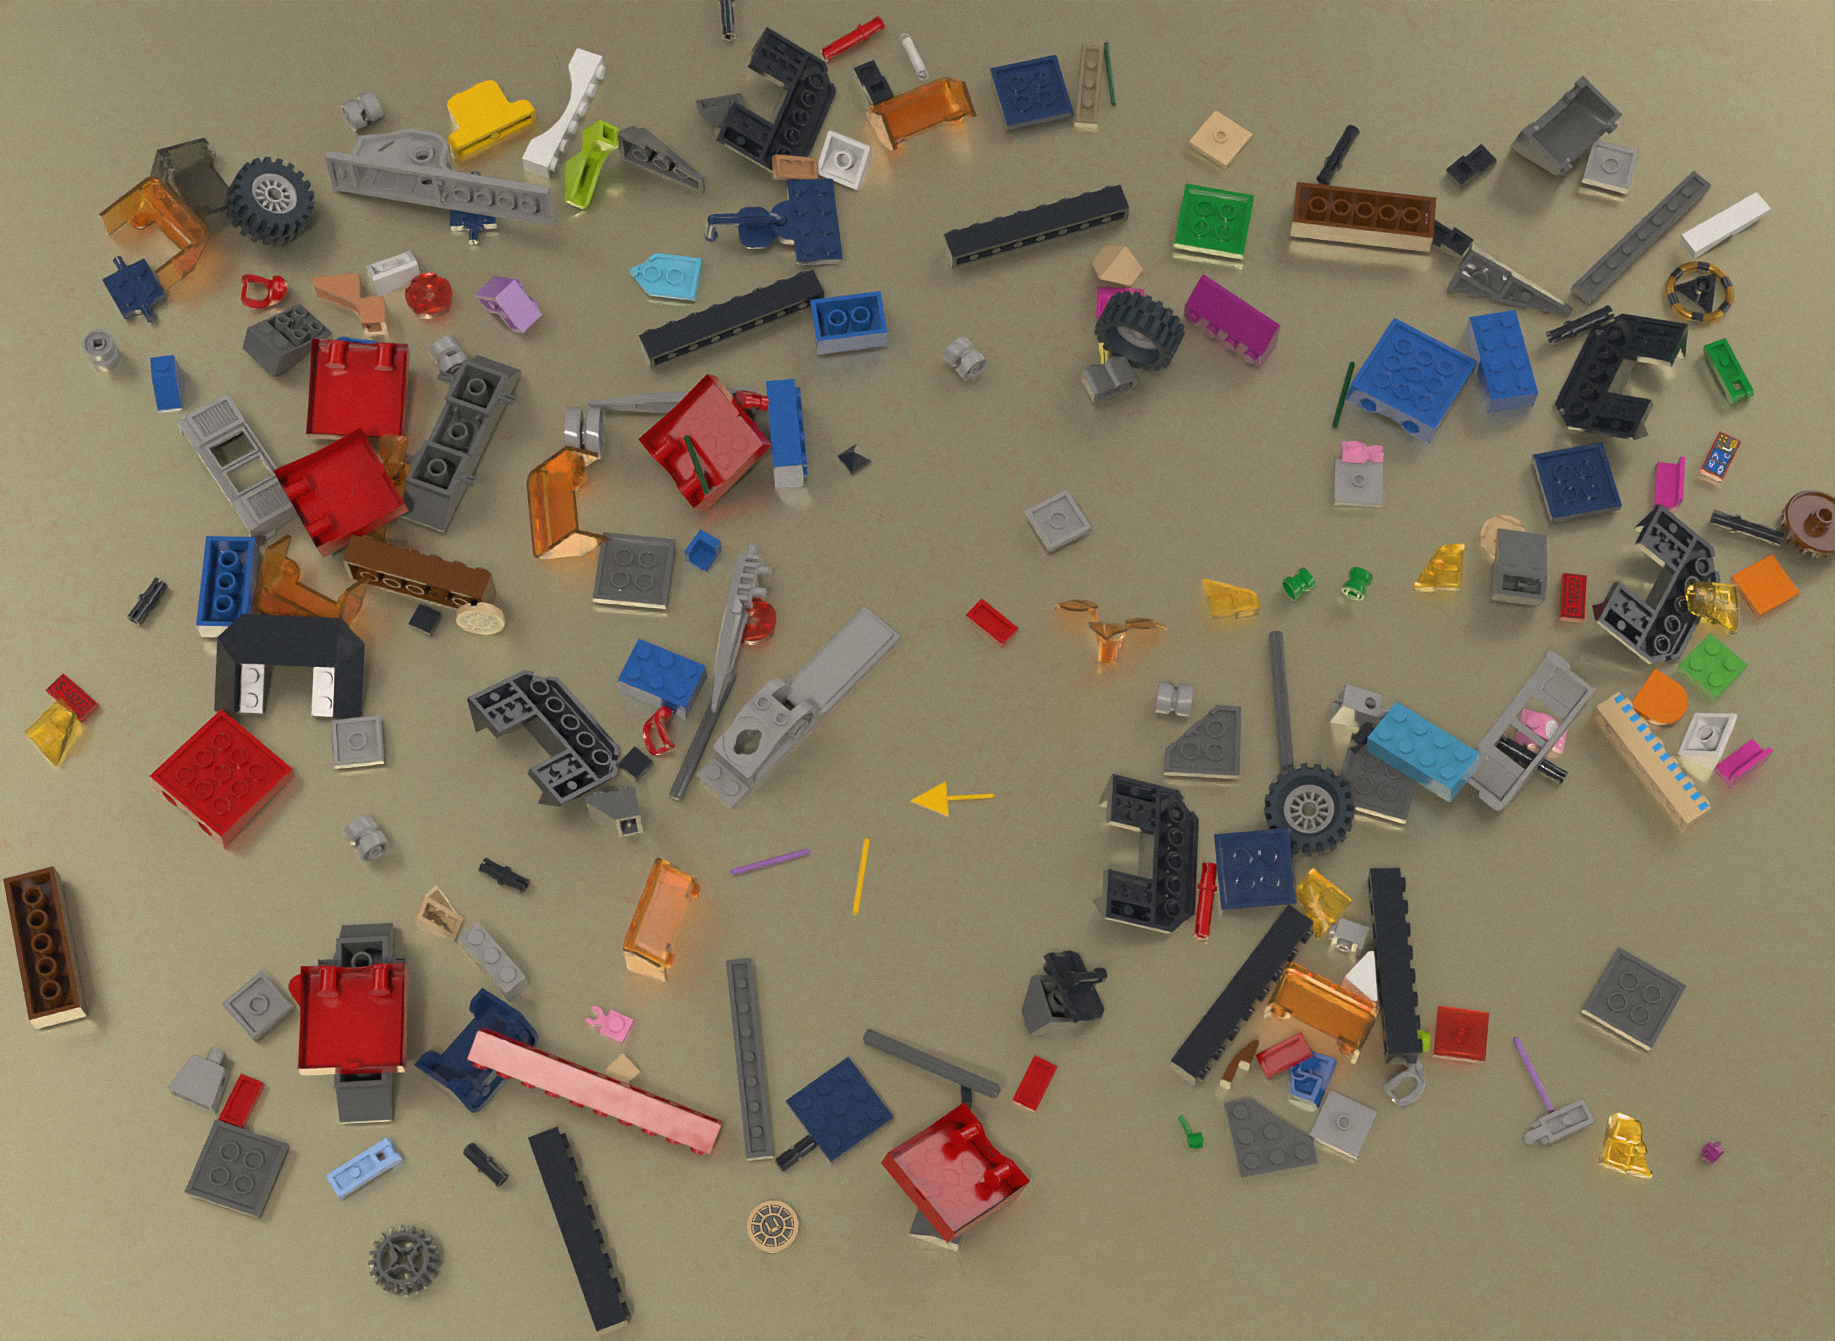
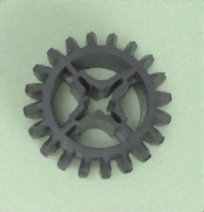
M400 1225L399 1232L396 1233L395 1229L391 1227L389 1229L391 1233L389 1237L385 1233H381L382 1243L374 1241L373 1245L378 1251L371 1250L369 1252V1255L375 1258L368 1262L369 1267L374 1268L370 1275L378 1277L375 1283L377 1286L384 1284L383 1290L386 1293L393 1288L394 1296H398L401 1289L405 1297L409 1296V1289H413L414 1293L418 1294L419 1289L417 1286L422 1284L423 1288L426 1289L428 1284L425 1280L427 1278L435 1280V1276L431 1271H438L440 1268L439 1265L433 1263L440 1260V1255L434 1253L439 1248L437 1244H431L433 1241L431 1235L425 1237L426 1232L424 1229H420L416 1233V1227L411 1225L408 1232H406L405 1226ZM401 1242L416 1243L415 1246L411 1245L404 1249L397 1246ZM390 1250L393 1253V1260L388 1265L389 1268L384 1271V1259ZM424 1250V1265L422 1269L418 1271L415 1267L416 1260L420 1257L419 1254ZM397 1253H399L402 1257L405 1256L406 1259H408V1263L410 1264L411 1269L407 1266V1264L403 1265V1263H401ZM401 1273H408L412 1276V1278L406 1280H397L392 1277L394 1275L397 1277Z

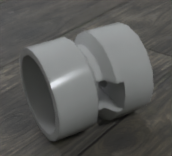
M370 90L358 95L357 101L351 99L341 105V110L346 120L355 132L367 126V121L374 122L384 116L378 100Z
M102 329L90 331L85 335L82 347L90 365L100 372L114 369L120 361V354L112 336Z
M453 336L443 337L434 342L429 348V354L434 363L438 365L439 371L442 370L454 375L459 370L463 360H468L465 353L462 352L458 341Z
M965 336L954 340L945 349L943 358L951 367H956V372L964 381H970L983 371L987 365V360L978 350H974L975 346Z
M1159 681L1155 712L1169 714L1171 711H1174L1176 715L1190 717L1194 686L1179 684L1178 687H1174L1173 683Z
M369 814L354 819L343 831L349 843L355 846L354 850L362 862H369L378 858L390 845L381 831H377L378 825Z

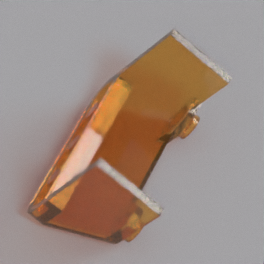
M951 77L936 79L865 110L868 120L883 147L892 151L903 146L902 142L905 141V137L938 123L951 121V124H957L964 120V116L972 118L977 116L965 81Z
M154 176L145 178L98 214L109 236L127 222L138 230L146 229L155 223L181 250L154 271L164 292L168 291L196 268L210 236L206 224L160 178Z
M566 445L529 473L526 486L532 552L535 558L548 560L584 556L607 541L605 535L579 530L576 492L586 483L585 467L599 458L598 453Z
M287 534L267 547L253 597V605L259 613L263 615L342 618L349 626L361 610L369 577L365 576L347 588L336 602L298 581L300 568L294 560L286 557L292 536Z
M658 857L654 861L625 937L623 953L628 971L666 982L668 979L666 969L667 967H672L675 959V953H672V943L687 903L691 902L693 898L697 899L701 884H699L697 877L673 863Z
M1287 963L1266 1006L1263 1018L1268 1019L1271 1016L1276 1020L1282 1021L1283 1019H1289L1291 1016L1337 1040L1338 1050L1342 1054L1352 1057L1350 1063L1355 1065L1381 1010L1374 1003L1295 963Z

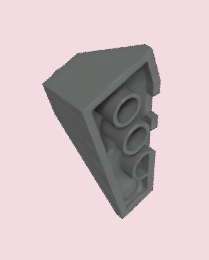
M630 126L618 133L622 160L698 192H705L704 177L647 129Z

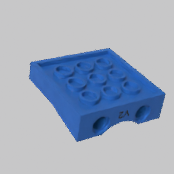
M1393 318L1350 384L1346 400L1368 412L1379 413L1391 418L1407 433L1430 444L1452 405L1473 374L1478 361Z

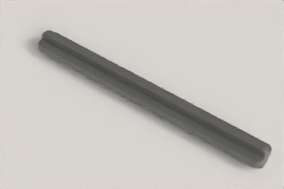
M1271 631L1269 643L1279 764L1281 769H1287L1293 766L1294 762L1282 631Z
M734 670L731 672L716 713L712 712L711 709L712 698L709 702L669 792L670 797L674 800L681 801L737 677Z
M868 1029L863 1035L864 1043L990 1098H997L1001 1091L1000 1085L876 1031Z

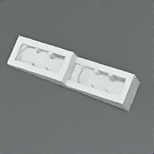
M1756 192L1682 234L1681 243L1692 257L1696 259L1731 235L1733 237L1769 213L1771 208Z

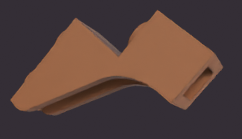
M359 274L321 275L312 278V284L318 298L351 310L361 318L364 335L388 333L385 299L378 296L363 298V285Z

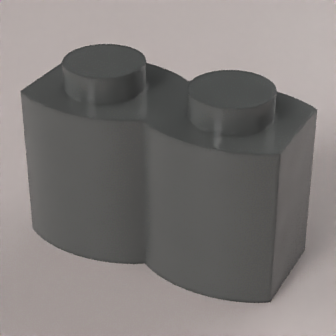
M1113 356L1105 364H1092L1082 372L1081 381L1093 403H1099L1114 395L1126 393L1136 388L1137 377L1126 356Z

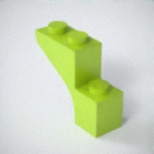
M599 119L583 130L582 151L566 162L565 203L582 210L588 207L602 164L607 156L618 147V127Z

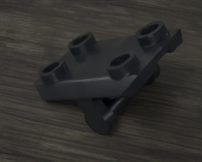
M1071 950L1044 955L1045 963L1043 964V969L1048 975L1053 977L1066 1005L1064 1009L1065 1017L1073 1021L1074 1024L1100 1020L1105 1008L1095 987L1097 984L1107 980V971L1100 967L1087 972L1080 955Z

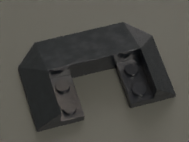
M766 27L749 53L751 59L747 67L783 88L769 121L733 101L728 108L723 122L715 129V140L773 174L772 156L809 157L837 91L834 83L831 84L827 74L828 67L825 61Z
M1622 313L1614 317V321L1611 323L1593 327L1555 402L1568 429L1632 441L1649 436L1644 424L1653 407L1651 399L1622 395V392L1637 361L1672 367L1676 358L1685 360L1688 324Z
M1659 504L1633 528L1640 533L1635 545L1663 567L1645 602L1621 582H1615L1604 602L1592 605L1595 622L1648 664L1675 660L1681 657L1721 581L1719 571H1715L1713 557H1715L1713 546Z
M242 614L217 637L214 711L219 712L222 709L227 713L263 714L265 709L266 665L313 667L312 716L332 718L363 717L366 644L351 630L342 618Z
M523 670L468 697L467 702L476 733L488 728L498 738L523 725L551 756V758L531 767L528 771L530 778L543 791L538 804L561 807L616 778L619 746L558 678L548 676L546 679L534 676V672Z
M1116 774L1110 776L1097 806L1107 808L1106 824L1140 832L1138 876L1111 869L1103 871L1102 896L1093 900V903L1104 919L1170 934L1195 914L1199 818L1194 811L1190 812L1182 801L1184 797L1179 790Z

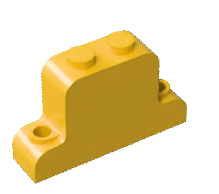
M492 80L476 83L472 88L454 94L447 102L450 119L457 129L448 137L450 152L455 162L537 123L535 109L529 101L518 100L514 103L508 102L497 83Z

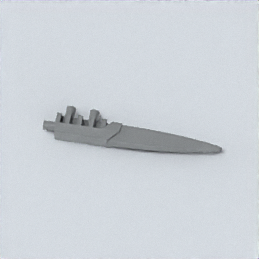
M725 387L734 399L736 390L755 392L754 387ZM690 391L609 398L592 401L588 406L618 411L668 413ZM751 407V409L742 408L747 415L748 410H750V414H755V407Z
M749 545L746 553L738 554L726 600L713 676L711 709L714 713L718 710L739 650L744 627L748 621L749 614L745 609H753L752 598L766 596V588L758 587L759 582L757 578L761 575L770 576L772 573V567L763 565L764 562L761 557L756 555L758 548L754 545Z

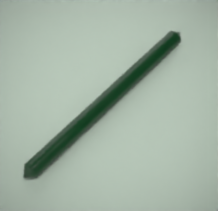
M1106 41L1104 43L1110 101L1111 105L1115 106L1117 103L1110 45Z
M1354 361L1350 362L1332 423L1333 429L1338 427L1355 367Z
M685 435L683 438L703 492L708 495L710 490L689 435Z

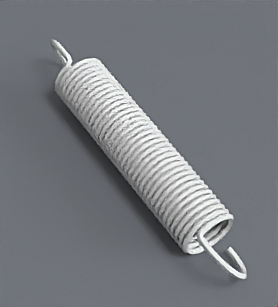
M909 36L902 41V44L917 75L923 76L927 72Z

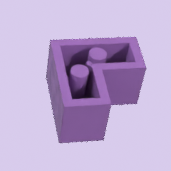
M493 276L475 294L487 312L499 314L512 332L524 333L542 315L538 310L537 302L527 296L523 291L525 289L523 284L517 279Z

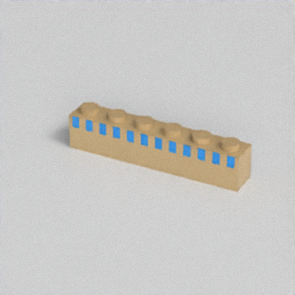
M1619 691L1595 707L1591 716L1681 832L1704 819L1711 810L1708 799L1703 794H1699L1690 776L1684 774L1679 768L1676 758L1667 753L1663 748L1664 745L1661 739L1653 735L1648 728L1646 720L1635 712L1632 702Z

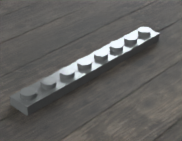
M1695 171L1689 174L1572 286L1571 291L1589 305L1710 189L1711 184Z
M752 959L726 960L747 1161L773 1158Z

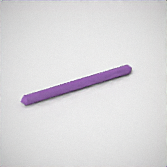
M806 848L732 869L730 874L736 875L808 855L811 850Z
M1514 1036L1515 1046L1548 1112H1554V1108L1520 1039Z

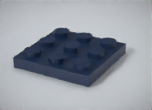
M1057 55L990 68V76L1006 130L1073 117L1074 111Z
M1603 442L1533 454L1532 462L1550 523L1621 509L1622 504Z
M1290 827L1214 834L1221 910L1298 903Z
M849 1057L786 1100V1105L806 1132L814 1139L817 1147L830 1164H833L894 1120L893 1115Z

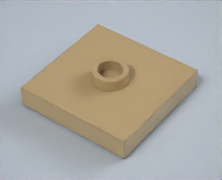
M1215 110L1189 140L1188 146L1226 170L1249 143L1253 134Z

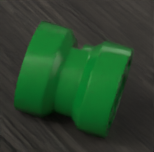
M1352 567L1348 574L1349 580L1344 583L1342 592L1347 597L1360 601L1365 598L1367 593L1366 587L1371 584L1373 576L1363 568Z
M1305 568L1297 570L1293 577L1288 576L1282 580L1285 592L1294 601L1302 597V593L1305 591L1310 592L1316 587L1312 575Z

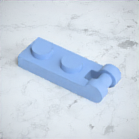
M390 1138L381 1140L326 1175L339 1199L344 1198L389 1168H393L403 1161L401 1155L392 1148L394 1144ZM384 1153L386 1159L379 1162L376 1156Z

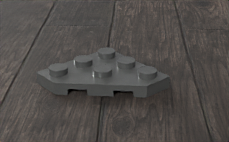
M1216 705L1203 719L1197 721L1185 731L1177 741L1172 742L1166 747L1164 775L1239 779L1241 707Z
M1250 1098L1224 1103L1240 1180L1317 1166L1318 1162L1312 1138Z

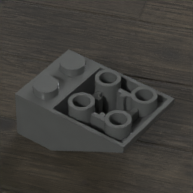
M298 304L248 327L242 349L273 377H276L292 369L311 352L312 338L327 339L332 332L301 304Z
M1498 529L1491 600L1540 606L1545 601L1547 587L1546 535Z

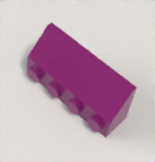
M1204 274L1200 277L1184 307L1183 317L1190 324L1197 325L1209 337L1218 339L1227 349L1237 352L1250 364L1260 367L1276 348L1281 325Z

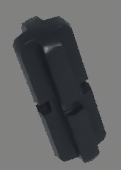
M807 1135L796 1143L792 1150L788 1149L776 1158V1165L781 1171L787 1170L798 1161L799 1157L803 1158L815 1149L816 1142L810 1135Z

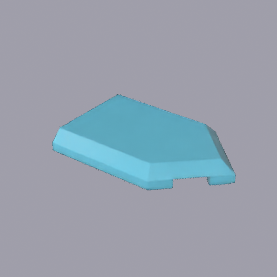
M655 253L641 265L631 268L629 272L648 295L695 301L702 259Z

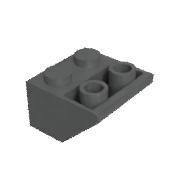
M619 787L615 791L608 793L598 791L585 797L590 819L616 836L623 837L643 833L635 787Z

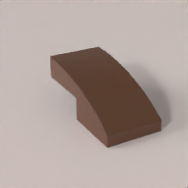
M1255 1039L1239 1051L1225 1070L1219 1086L1229 1090L1238 1067L1249 1070L1260 1041Z

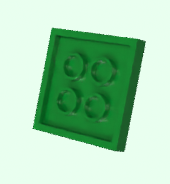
M1186 184L1174 248L1243 260L1254 195Z

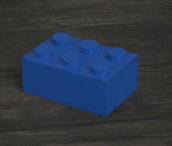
M881 291L810 300L818 355L888 346V332Z
M638 639L617 681L620 692L659 708L662 705H666L673 710L674 714L687 719L707 679L706 666Z

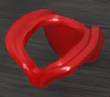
M245 274L241 279L243 283L241 301L244 306L251 309H262L280 303L288 292L287 281L279 275L266 279L258 275ZM248 283L265 285L268 290L267 297L260 301L247 298Z
M662 705L643 726V742L651 755H660L675 747V743L667 739L663 726L673 716V710L666 705ZM657 727L659 736L665 746L657 750L650 737V729Z

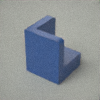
M700 529L684 551L685 561L699 570L707 572L722 551L721 541Z

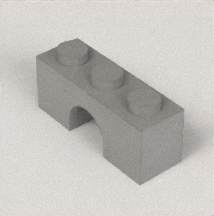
M479 922L459 937L462 948L477 965L480 964L492 979L493 984L509 1002L529 987L526 976Z

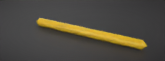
M868 837L863 842L852 911L854 916L859 913L870 844Z

